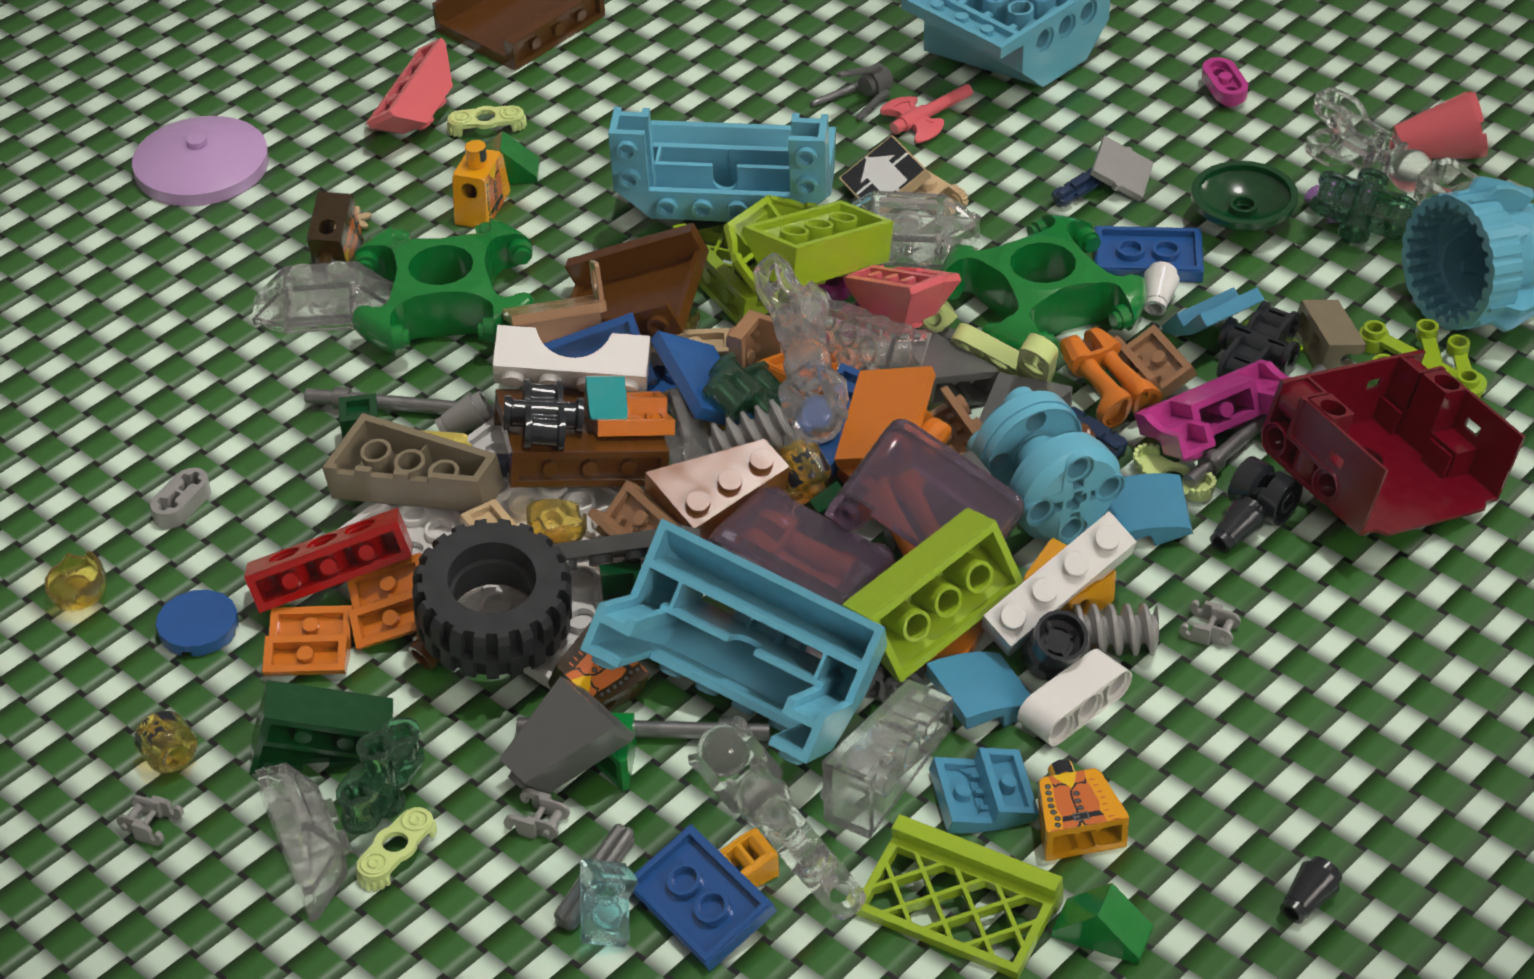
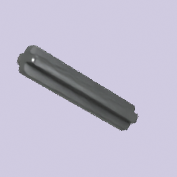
M616 824L612 827L555 910V924L559 928H564L568 931L576 929L634 843V831L630 827H625L622 824Z

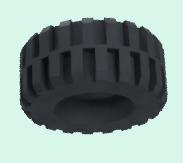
M487 519L475 520L474 525L468 527L463 523L452 528V534L447 536L443 533L432 542L433 549L428 547L420 556L419 565L414 569L412 577L416 631L419 639L425 643V649L433 658L438 659L441 657V664L452 671L460 668L462 669V675L476 678L477 674L487 675V679H499V675L510 673V677L524 674V668L529 666L533 670L545 663V655L551 657L560 649L561 641L567 638L570 630V620L572 619V576L570 566L566 564L565 555L559 547L553 546V540L542 532H539L537 535L534 534V528L526 524L520 523L519 526L511 525V521L507 519H498V523H487ZM485 585L509 586L521 591L528 597L517 607L498 613L474 611L458 602L465 593Z

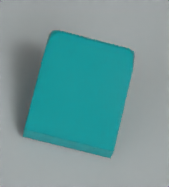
M585 376L584 415L592 420L628 418L625 376Z

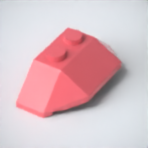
M442 37L416 51L412 60L404 68L366 122L365 126L368 130L406 134L416 128L418 131L424 130L434 121V113L447 102L445 97L453 87L446 43Z
M871 265L843 276V281L870 321L884 323L886 327L899 326L903 330H911L924 324L923 319L936 315L961 282V278L958 273L912 267L887 268L884 265Z

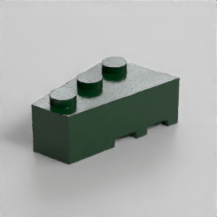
M266 680L252 734L249 775L262 774L263 767L289 765V771H302L303 764L329 762L330 768L384 764L392 739L393 698Z

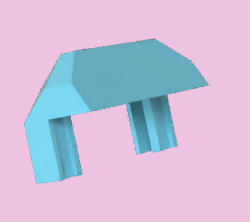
M614 107L608 132L613 189L651 219L729 222L767 195L789 198L804 204L806 202L820 204L831 195L835 170L836 127H829L828 114H821V118L818 119L800 118V113H792L791 125L651 120L650 108H643L642 112H624L621 107Z
M661 518L631 594L598 604L580 650L592 655V662L610 670L649 658L660 664L658 668L662 672L678 678L683 675L695 681V687L698 690L713 696L721 694L731 699V705L737 710L747 714L757 712L769 718L768 724L782 732L771 736L768 745L780 750L778 755L784 760L801 765L803 762L807 764L833 750L869 689L887 647L884 626ZM703 594L735 609L734 615L732 616L702 601ZM807 646L822 652V658H817L805 652Z

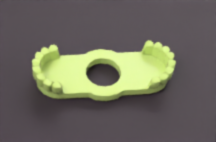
M513 105L498 107L482 106L476 109L458 110L452 112L447 118V133L450 136L453 135V137H462L463 129H489L496 126L511 125L512 131L517 132V130L521 131L527 126L523 109ZM482 114H492L495 116L489 121L477 119Z
M1143 443V445L1139 444L1138 448L1134 449V468L1139 474L1174 471L1185 476L1191 471L1186 465L1173 462L1161 456L1159 445L1154 446L1153 443L1149 445ZM1212 472L1207 473L1206 478L1195 488H1189L1183 483L1186 499L1193 502L1209 500L1216 487V476H1213Z
M421 807L407 809L389 827L384 828L376 835L374 843L357 861L356 878L361 888H365L366 891L372 889L373 892H376L378 888L383 890L385 886H390L391 872L402 861L407 860L415 853L417 845L427 834L431 838L436 837L437 826L431 812ZM394 836H401L408 840L406 847L397 852H390L383 848L385 841Z

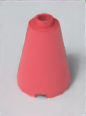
M1465 91L1394 125L1393 133L1388 134L1391 153H1398L1400 159H1480L1487 157V134H1483L1481 123L1484 122L1475 92Z

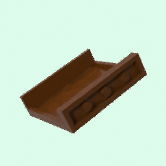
M437 0L432 3L436 31L514 71H517L605 16L604 0Z
M694 223L568 258L565 269L575 283L570 298L593 295L589 260H595L599 262L604 300H606L607 311L600 313L602 323L633 312L640 334L650 336V342L657 331L673 335L681 334L684 332L709 249Z
M495 389L494 426L502 427L510 457L508 479L510 488L623 486L627 480L638 486H645V472L662 468L669 464L670 451L664 435L598 437L592 429L589 418L585 415L582 434H577L574 429H566L564 451H558L554 446H531L530 449H524V427H511L509 431L503 430L504 396L511 395L512 399L522 400L523 389ZM563 389L564 402H576L578 398H584V392L578 389Z

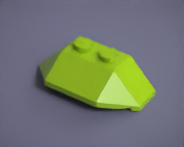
M767 195L723 226L732 266L754 294L772 281L765 279L742 234L743 226L818 206L817 203L806 202L804 204L789 198Z

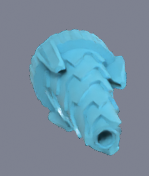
M1478 176L1473 179L1467 189L1432 195L1431 198L1424 199L1420 206H1416L1412 212V217L1408 219L1406 224V232L1403 234L1402 264L1408 291L1412 295L1415 305L1420 308L1426 319L1436 321L1439 327L1442 326L1445 330L1449 331L1492 324L1502 332H1508L1534 316L1533 203H1530L1534 198V193L1531 188L1517 186L1508 181Z

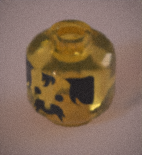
M804 438L777 452L790 466L788 482L785 488L788 495L798 496L803 494L805 499L808 500L826 489L824 482L831 476L832 470L817 443H806Z
M161 710L150 714L139 724L134 735L135 748L149 767L159 773H173L182 770L192 761L198 748L197 736L181 715L171 710Z

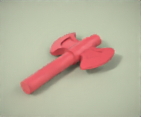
M964 84L942 97L918 107L915 106L918 102L917 97H899L884 104L880 109V113L886 116L897 117V120L890 123V130L893 134L897 135L912 129L915 132L914 143H923L935 138L944 126L943 119L931 117L972 96L973 90L969 84Z

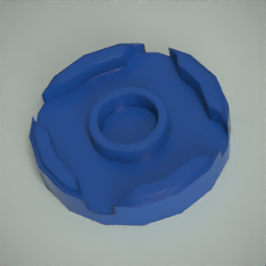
M192 590L177 595L162 607L157 614L156 629L162 646L174 654L182 655V651L191 652L192 656H204L220 650L231 642L235 636L234 630L239 625V617L233 601L223 593L212 590Z

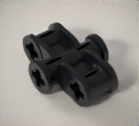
M1264 300L1250 318L1247 326L1238 324L1236 318H1228L1222 326L1218 337V347L1225 351L1218 363L1217 377L1219 378L1259 360L1271 361L1275 366L1280 367L1281 372L1285 374L1290 373L1300 353V343L1293 340L1300 325V313L1296 311L1291 313L1272 307L1271 302Z
M523 379L522 400L512 399L511 395L504 396L503 430L509 431L511 427H524V449H530L531 446H554L558 451H564L566 429H574L577 434L583 433L584 398H578L576 402H564L563 380H557L555 384L531 383L530 379Z

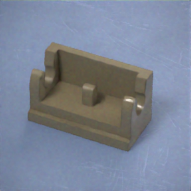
M1301 300L1297 311L1301 315V320L1295 337L1313 367L1320 364L1328 370L1353 364L1351 360L1341 361V358L1347 354L1356 355L1364 353L1366 343L1339 300Z

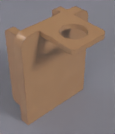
M589 260L593 295L502 309L503 319L511 324V326L536 328L542 343H547L602 323L600 313L607 311L606 300H604L599 262Z

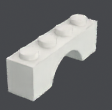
M497 325L493 358L495 383H501L510 388H518L523 386V379H530L531 383L555 384L557 380H563V388L578 389L581 392H585V376H625L626 392L647 391L650 336L612 333L604 346L595 353L584 357L570 358L560 356L549 350L540 340L534 327Z
M1108 511L984 614L981 627L1007 657H1010L1025 644L1043 615L1050 611L1060 610L1086 587L1098 580H1102L1132 555L1137 541Z

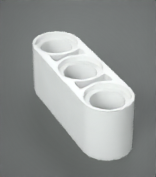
M1093 649L1032 693L1023 702L1018 711V722L1049 745L1057 746L1119 700L1131 684L1132 673L1101 650Z

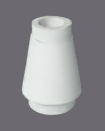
M1162 261L1151 264L1144 272V279L1147 283V299L1144 309L1153 316H1161L1166 312V308L1180 281L1177 269L1172 264Z

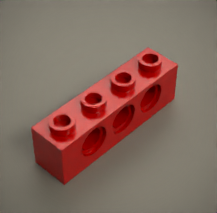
M397 507L248 562L244 579L259 613L411 558L413 542Z

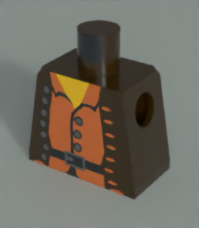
M318 192L307 235V243L314 265L313 274L319 279L330 280L334 277V274L347 275L351 273L354 266V254L363 244L364 239L353 194Z
M590 622L558 661L548 680V684L552 688L561 676L583 687L611 712L637 697L645 686L650 673L638 661L615 668L614 670L603 668L592 662V655L580 650L591 624Z

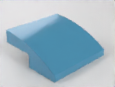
M1233 287L1175 314L1161 327L1165 333L1184 336L1195 334L1264 301V298L1258 287L1241 295H1238Z
M1151 473L1124 477L1126 479L1124 491L1117 499L1112 501L1110 507L1103 514L1105 515L1110 511L1135 540L1151 536L1155 546L1193 534L1183 482L1179 474Z
M968 652L926 663L927 677L966 730L996 718L1003 727L1018 722V711L1023 702L1031 695L1000 653Z
M979 747L974 759L933 757L929 771L947 833H980L1011 828L1037 820L1039 810L1019 750Z

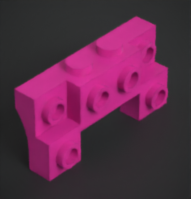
M1256 361L1134 413L1139 433L1143 436L1155 438L1160 442L1163 454L1179 458L1183 462L1196 460L1203 456L1202 451L1216 446L1215 434L1242 426L1246 421L1262 414L1268 415L1280 380L1290 377L1283 374L1271 361Z

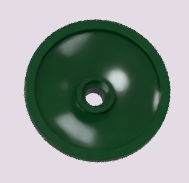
M1230 161L1213 165L1202 171L1193 181L1191 200L1195 209L1208 221L1217 226L1235 231H1260L1282 223L1294 213L1298 203V189L1288 175L1272 166L1252 161Z

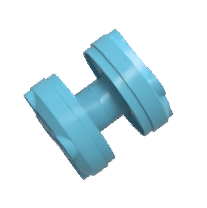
M1025 386L1014 389L1007 395L1004 402L985 419L979 431L970 437L966 445V451L972 450L991 473V489L997 494L1008 498V505L1017 522L1030 536L1039 540L1050 541L1054 538L1069 545L1103 516L1112 501L1122 494L1126 486V479L1121 474L1119 462L1114 454L1094 436L1084 433L1081 423L1072 408L1059 395L1050 391H1032L1029 387Z

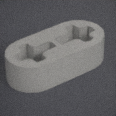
M200 468L184 469L177 473L153 497L150 502V509L153 521L158 527L171 529L182 525L209 498L211 487L206 471Z

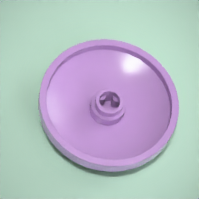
M224 116L193 117L161 127L147 136L138 145L132 157L134 178L141 191L159 202L178 206L208 205L233 198L254 186L265 174L269 164V153L263 134L245 121Z

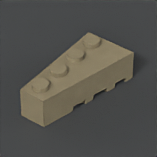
M365 413L360 415L322 467L332 499L468 511L496 499L505 485L497 454Z

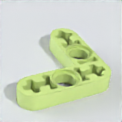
M960 323L950 339L954 344L996 367L999 373L1051 382L1054 377L1059 350L1054 343L1041 335L1030 333L1018 351L969 324Z

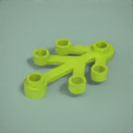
M1432 319L1419 320L1416 324L1415 337L1421 342L1422 349L1426 352L1422 364L1428 369L1443 366L1447 372L1480 398L1486 391L1487 380L1481 373L1471 368L1468 358L1469 338L1456 334L1450 336L1447 340L1446 353L1453 358L1454 369L1442 361L1437 343L1439 324ZM1367 321L1359 330V334L1366 343L1364 352L1377 354L1388 350L1398 355L1417 351L1414 347L1390 336L1386 325L1381 321ZM1377 354L1372 360L1389 357L1390 355Z

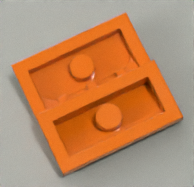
M660 391L626 392L627 419H589L592 429L598 437L675 435V419L667 413V397Z
M421 552L413 554L411 558L347 581L353 609L348 610L356 649H365L417 632L414 619L412 577L414 569L419 565Z
M352 605L275 607L271 609L269 636H265L263 676L346 674L353 635L348 610L353 609Z

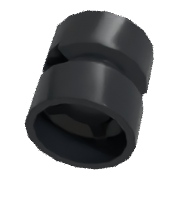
M1255 456L1246 458L1239 465L1228 487V499L1230 502L1239 500L1243 496L1254 499L1265 511L1266 516L1264 520L1276 526L1284 524L1292 516L1303 493V486L1290 474L1280 470L1275 472L1272 465Z
M1054 610L1047 612L1039 619L1023 646L1022 658L1026 668L1039 679L1050 681L1079 660L1088 645V631L1085 624L1077 615L1069 611Z

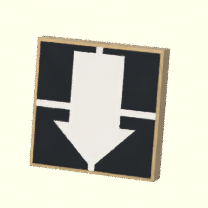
M893 135L839 177L842 184L868 211L882 217L931 178L927 169Z

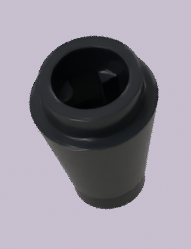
M1246 496L1241 497L1239 500H1233L1214 533L1210 536L1212 546L1221 553L1226 554L1263 527V520L1266 516L1262 506L1254 499Z
M1314 856L1310 861H1304L1284 901L1280 905L1281 912L1289 920L1301 924L1305 918H1308L1339 892V883L1342 881L1341 872L1333 863L1320 856Z

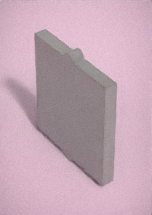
M1104 136L1090 175L1110 185L1114 191L1119 190L1140 202L1144 196L1154 162L1132 151L1131 147H1125Z

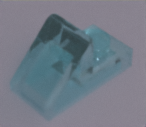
M581 859V943L625 948L630 940L629 897L637 885V878L626 863Z

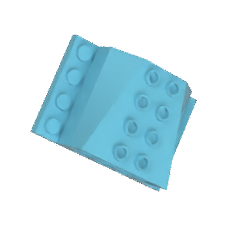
M902 0V9L924 20V51L1044 87L1088 58L1109 20L1110 0Z

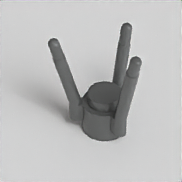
M879 62L867 67L838 71L836 73L838 78L862 76L854 84L812 100L810 105L815 107L860 89L864 95L874 97L856 115V120L860 121L882 100L890 97L888 90L893 86L892 74L887 67Z

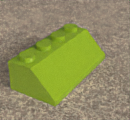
M839 200L743 226L742 234L765 279L779 284L782 290L796 292L800 291L801 287L824 284L828 279L843 277L871 265L889 262L894 221Z
M967 507L842 605L885 627L887 647L880 662L901 683L979 622L984 614L1024 581L996 520Z

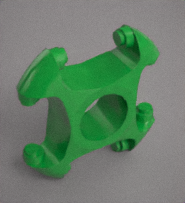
M1042 215L1041 219L1033 221L1027 227V237L998 247L975 250L971 245L955 244L949 251L940 271L958 273L961 278V282L948 299H957L963 292H970L977 296L981 302L1003 319L1001 322L985 325L982 331L1018 351L1030 333L1047 338L1058 348L1054 335L1066 330L1090 325L1109 318V323L1114 330L1122 331L1126 329L1130 331L1138 322L1147 299V283L1143 277L1133 274L1115 276L1098 266L1085 254L1096 251L1101 244L1099 235L1094 231L1091 223L1061 215Z
M492 218L490 222H481L480 225H475L476 234H464L446 238L411 239L410 231H404V229H393V226L382 230L367 240L355 252L353 259L354 269L361 277L370 276L393 281L394 284L390 298L381 307L358 306L352 316L353 328L364 340L392 354H395L396 350H405V347H410V340L426 337L478 334L479 341H485V343L495 342L497 325L511 326V324L503 319L502 309L535 304L534 298L529 293L522 292L514 296L502 297L493 289L495 279L501 271L527 264L531 260L533 249L530 239L512 226Z

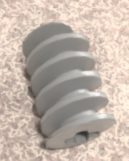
M773 399L769 400L768 413H765L759 405H755V418L750 419L744 411H741L739 425H736L730 417H726V430L724 431L715 423H711V436H709V444L713 453L766 439L769 444L772 441L778 449H782L785 446L784 435L793 443H796V440L782 407H779Z
M1129 603L1123 604L1120 615H1117L1113 604L1106 605L1103 615L1100 614L1096 604H1090L1086 616H1084L1079 604L1073 605V614L1083 621L1088 631V645L1083 652V656L1090 652L1092 644H1096L1097 649L1103 653H1106L1108 645L1112 644L1117 656L1122 655L1125 644L1130 645L1134 656H1138L1141 645L1146 644L1150 656H1155L1159 641L1157 604L1153 615H1151L1146 603L1139 605L1136 615H1134Z

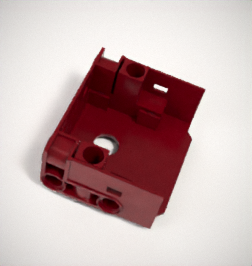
M1423 349L1281 379L1263 425L1261 442L1266 453L1313 496L1330 508L1359 536L1372 532L1390 536L1485 511L1486 503L1499 499L1526 436L1447 372L1446 368L1443 366L1430 369L1422 364L1426 353ZM1379 379L1377 385L1367 387L1369 381ZM1469 419L1481 428L1478 435L1467 427Z

